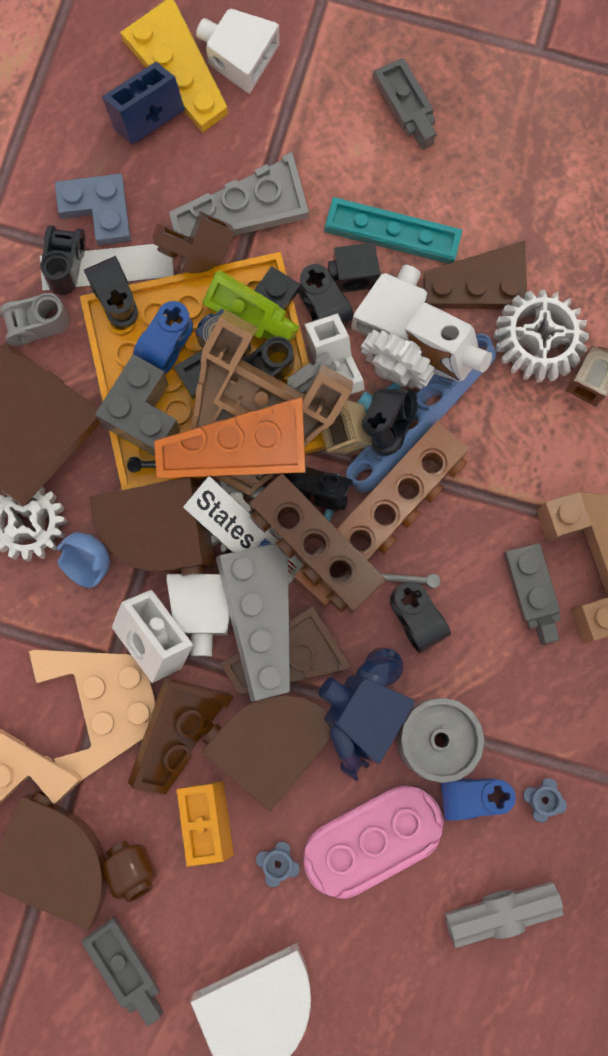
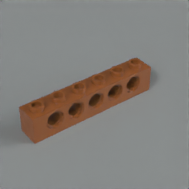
M437 420L337 530L349 542L355 535L366 537L369 541V548L358 552L373 566L369 560L378 550L382 554L386 553L397 540L393 534L398 528L403 525L407 529L421 514L417 510L419 505L425 499L431 503L444 489L440 484L441 481L448 474L454 478L467 464L463 457L470 448ZM427 459L435 461L439 467V472H426L422 467V461ZM404 484L412 486L415 489L416 497L413 499L403 498L398 492V487ZM378 510H387L391 513L393 522L389 525H381L375 520L374 513ZM324 544L313 555L321 554L325 549ZM303 565L293 576V581L325 609L331 603L326 597L330 592L320 582L316 586L312 584L301 572V569L304 567ZM345 566L346 573L342 577L331 578L336 582H345L350 578V572Z

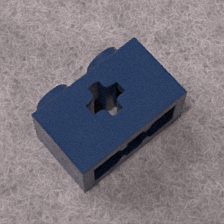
M154 62L102 96L114 130L131 145L185 110L175 76L158 62Z

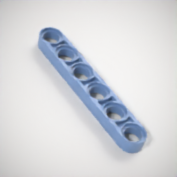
M476 334L478 346L487 347L486 351L492 353L491 365L496 358L493 343L489 336ZM472 369L467 377L460 382L451 381L448 378L434 374L427 386L422 387L416 393L418 405L417 413L413 420L419 421L413 429L407 431L402 447L392 455L381 456L374 451L372 445L367 446L349 465L346 475L347 478L353 479L351 484L353 488L360 493L373 491L436 421H439L480 377L482 372ZM435 395L442 396L436 404L426 405L429 398ZM372 470L371 475L363 481L356 480L362 471Z

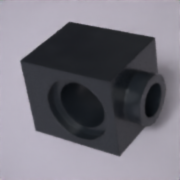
M375 242L334 248L333 261H328V271L333 280L336 281V285L341 293L372 289L379 279L380 268Z

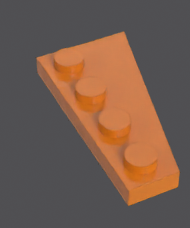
M302 396L156 439L154 446L157 478L305 472Z

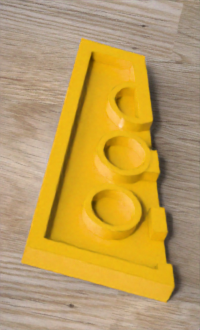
M174 0L163 1L120 32L122 41L146 68L154 62H158L175 76L185 108L184 112L202 133L228 115L227 105Z

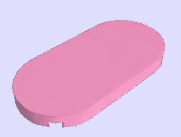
M401 785L392 787L323 824L312 833L305 846L304 867L308 879L320 892L335 898L346 899L359 895L426 858L436 849L442 835L444 820L438 803L431 795L420 788Z

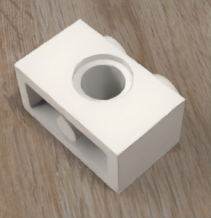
M149 590L121 602L112 629L151 683L182 669L193 644L155 593Z

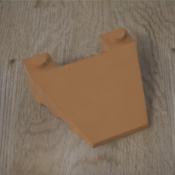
M225 310L219 317L202 350L199 382L197 383L191 429L302 396L305 447L308 446L310 441L334 423L352 392L353 381L321 364L306 393L303 394L242 360L258 327ZM274 474L213 477L250 496Z
M577 492L547 501L536 510L546 542L550 543L584 532L607 595L605 599L571 610L581 642L584 644L608 637V495Z

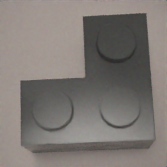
M133 354L95 413L96 418L102 427L155 456L154 441L156 439L181 432L175 418L155 408L169 385L164 371Z

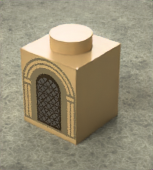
M348 398L334 423L325 431H322L328 453L346 455L372 445L373 440L371 436L365 434L361 426L362 420L366 416L364 404L349 401Z

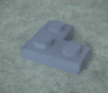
M122 173L55 182L58 214L61 219L93 215L95 238L98 246L131 242Z

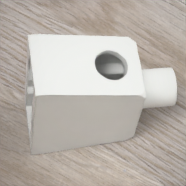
M230 9L226 11L219 24L203 18L198 25L196 36L207 42L206 49L209 65L250 94L279 46V24Z
M403 265L397 278L387 273L381 274L354 313L351 329L366 336L372 333L373 330L379 333L383 330L388 335L395 333L399 337L408 340L404 328L425 302L427 291L416 286L421 276L420 271L413 266Z
M167 574L172 617L185 635L191 636V643L193 644L191 656L211 657L213 653V636H228L231 624L220 574H192L182 577V574Z

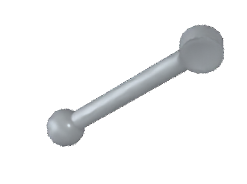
M380 573L386 579L385 581L416 582L426 584L431 589L438 587L441 582L440 577L436 574H431L428 577Z

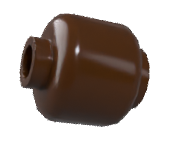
M123 841L112 846L107 851L109 857L103 862L102 871L103 877L114 898L125 899L128 903L143 897L154 888L152 882L157 876V871L143 845H129L127 841Z

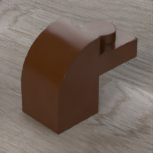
M200 211L190 236L157 223L152 237L154 245L158 246L157 250L162 254L172 258H177L178 254L181 255L179 263L182 271L202 273L211 270L223 260L235 231L231 224Z

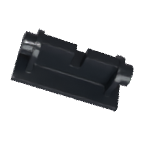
M306 467L305 472L282 473L308 500H310V494L315 495L314 505L330 509L334 512H337L339 509H346L348 497L344 495L353 483V479Z

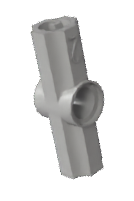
M551 881L516 892L514 890L495 892L483 897L482 902L444 913L447 929L455 948L490 937L494 939L513 937L523 933L527 926L564 915L560 895L555 884Z

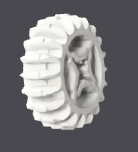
M545 289L540 290L537 297L530 290L526 292L524 299L517 296L513 299L512 305L508 304L504 307L502 311L503 316H499L496 321V326L499 329L495 331L494 339L500 342L497 343L495 349L496 352H506L501 359L502 364L509 362L514 364L511 368V374L516 373L520 369L524 371L523 380H528L531 374H534L537 383L542 382L545 375L552 382L558 378L559 374L562 376L568 375L571 371L570 367H576L580 363L581 358L579 356H583L587 350V346L583 343L588 340L589 333L582 331L587 325V320L577 319L581 313V308L573 310L569 308L571 298L566 299L562 303L558 300V292L554 293L551 298H548ZM529 315H536L532 324L516 327V322ZM565 345L563 354L554 358H546L550 348ZM522 347H526L531 352V354L525 351Z

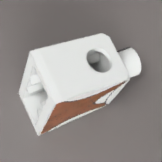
M424 302L404 328L408 341L416 343L422 351L420 355L430 359L429 364L435 368L433 372L436 375L460 382L467 377L472 369L483 373L491 363L492 353L479 348L475 330L470 324Z

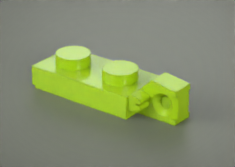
M221 270L215 272L202 302L203 305L215 312L223 308L224 311L227 310L258 327L255 336L260 339L262 337L270 339L274 336L286 338L288 341L294 339L299 326L284 317L286 311L279 308V305Z

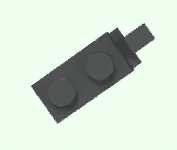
M404 58L374 70L373 79L401 128L405 130L408 136L414 134L422 150L435 144V136H437L432 126L435 124L433 117L434 109Z
M540 543L506 551L504 558L523 622L526 621L528 629L536 628L540 645L559 641L555 622L561 621L560 609Z
M115 916L81 940L120 1006L122 1008L126 1007L130 1014L137 1009L148 1027L161 1018L164 1013L155 998V995L160 990L156 984L157 981Z

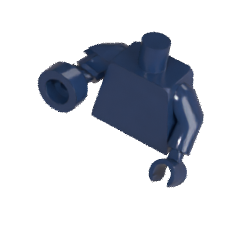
M374 649L358 668L356 675L349 676L344 685L333 677H329L319 690V696L332 704L324 720L331 727L329 736L341 760V771L355 781L359 779L357 777L359 768L361 766L366 769L369 767V763L364 759L377 764L381 763L416 702L407 696L384 687L396 682L403 671L402 658L392 649Z

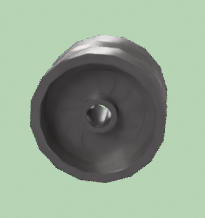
M446 698L421 701L414 705L396 735L398 753L407 768L424 779L440 783L457 781L471 773L482 758L485 742L482 725L473 711L459 701ZM438 733L445 734V737L442 739L445 742L443 747L437 746L434 742V738Z

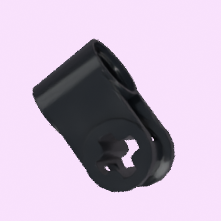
M48 225L46 228L40 269L49 289L55 294H69L77 286L81 260L84 257L86 245L84 229L78 228L76 231L56 229L55 225ZM58 271H65L60 276H53Z
M113 256L83 269L96 298L99 299L111 324L117 328H127L133 325L138 319L139 312L117 257ZM118 305H123L122 308H117Z
M312 264L304 268L300 275V291L298 294L310 313L312 321L337 313L343 325L352 321L354 316L352 307L345 295L339 290L329 271L320 264Z
M280 336L268 339L249 356L242 359L279 381L290 374L295 365L293 346L290 341ZM280 351L287 355L285 361L281 363H274L269 360L270 356L275 352Z
M378 389L375 391L361 426L364 433L371 436L373 449L378 455L389 456L396 453L402 447L410 424L417 413V397L413 390Z
M406 582L392 592L390 605L402 624L407 638L418 653L421 654L451 636L446 620L436 609L421 584ZM405 593L407 595L411 593L415 595L416 599L412 601V605L404 606L401 599L405 597Z

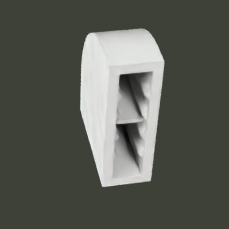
M297 943L193 993L191 1005L213 1056H291L297 1048L306 1030L311 1006L308 970Z

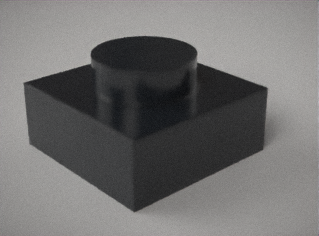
M271 266L254 291L286 311L300 291V283Z
M202 351L174 366L177 375L192 400L196 398Z

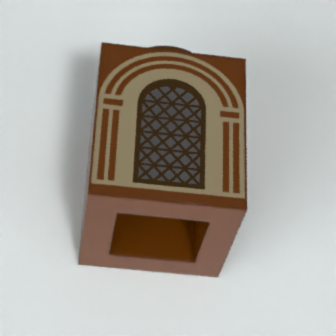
M592 345L583 355L565 391L597 406L608 393V349Z

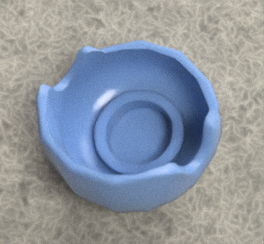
M74 532L64 538L57 547L58 551L62 549V554L57 561L58 566L68 578L80 586L88 589L96 587L109 570L110 556L104 544L91 534Z

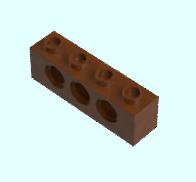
M282 473L249 503L250 510L253 512L250 519L264 533L269 529L279 539L275 544L280 551L289 559L295 556L304 565L301 572L312 584L316 586L320 582L330 592L326 596L327 599L341 613L345 609L350 614L355 612L385 582L386 579ZM286 512H291L298 517L299 523L294 528L287 529L279 524V517ZM316 538L322 541L325 549L319 555H310L305 551L304 543L308 539ZM337 564L344 565L350 572V578L345 582H336L330 576V568Z

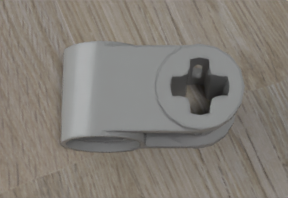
M43 293L39 296L20 301H11L0 306V316L5 319L8 332L5 335L6 343L13 346L25 345L41 338L61 334L69 328L71 323V316L61 300L51 293ZM58 310L53 318L45 319L49 311Z

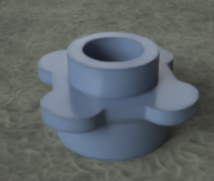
M546 778L542 781L541 785L535 788L528 787L524 790L523 798L526 802L530 803L533 809L532 816L538 822H546L548 817L554 816L557 813H563L567 808V803L562 799L560 792L557 790V783L553 779ZM543 797L548 798V802L546 804L542 803Z
M278 842L274 849L268 852L261 851L256 857V863L259 867L263 868L266 875L265 882L270 887H277L280 881L288 877H296L299 873V864L293 861L289 853L290 846L286 842ZM276 861L281 862L282 865L280 868H276L274 866V863Z

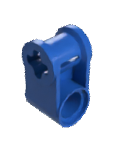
M169 301L163 304L147 330L139 337L133 354L161 369L165 374L168 373L193 332V323L186 306L177 301ZM181 318L182 322L180 324L176 323ZM171 320L174 321V323L170 326L169 322Z
M460 779L441 783L445 820H466L478 818L479 816L502 815L508 813L516 801V795L512 786L500 779ZM495 786L505 794L504 798L498 800L497 806L495 802L488 800V794L494 793Z

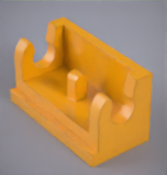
M224 780L177 789L186 866L224 862L234 856Z

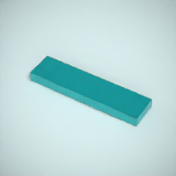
M336 197L332 198L324 227L325 233L365 243L375 242L377 246L448 264L455 262L463 229Z

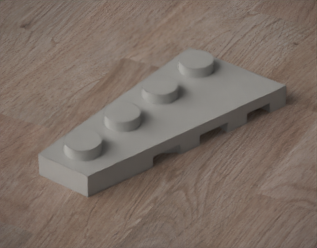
M290 152L282 156L281 161L269 167L266 164L254 170L255 174L240 181L235 179L225 184L224 189L212 195L207 193L170 211L173 230L190 236L200 211L231 224L235 231L234 236L308 219L309 211L293 153Z
M276 544L219 555L216 557L251 702L290 692L288 557L280 551Z

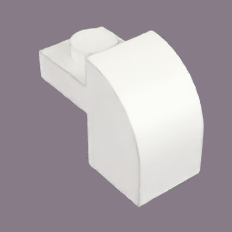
M338 313L305 324L313 363H316L314 359L327 352L337 366L336 372L353 381L351 394L365 390L364 380L352 358L349 335Z

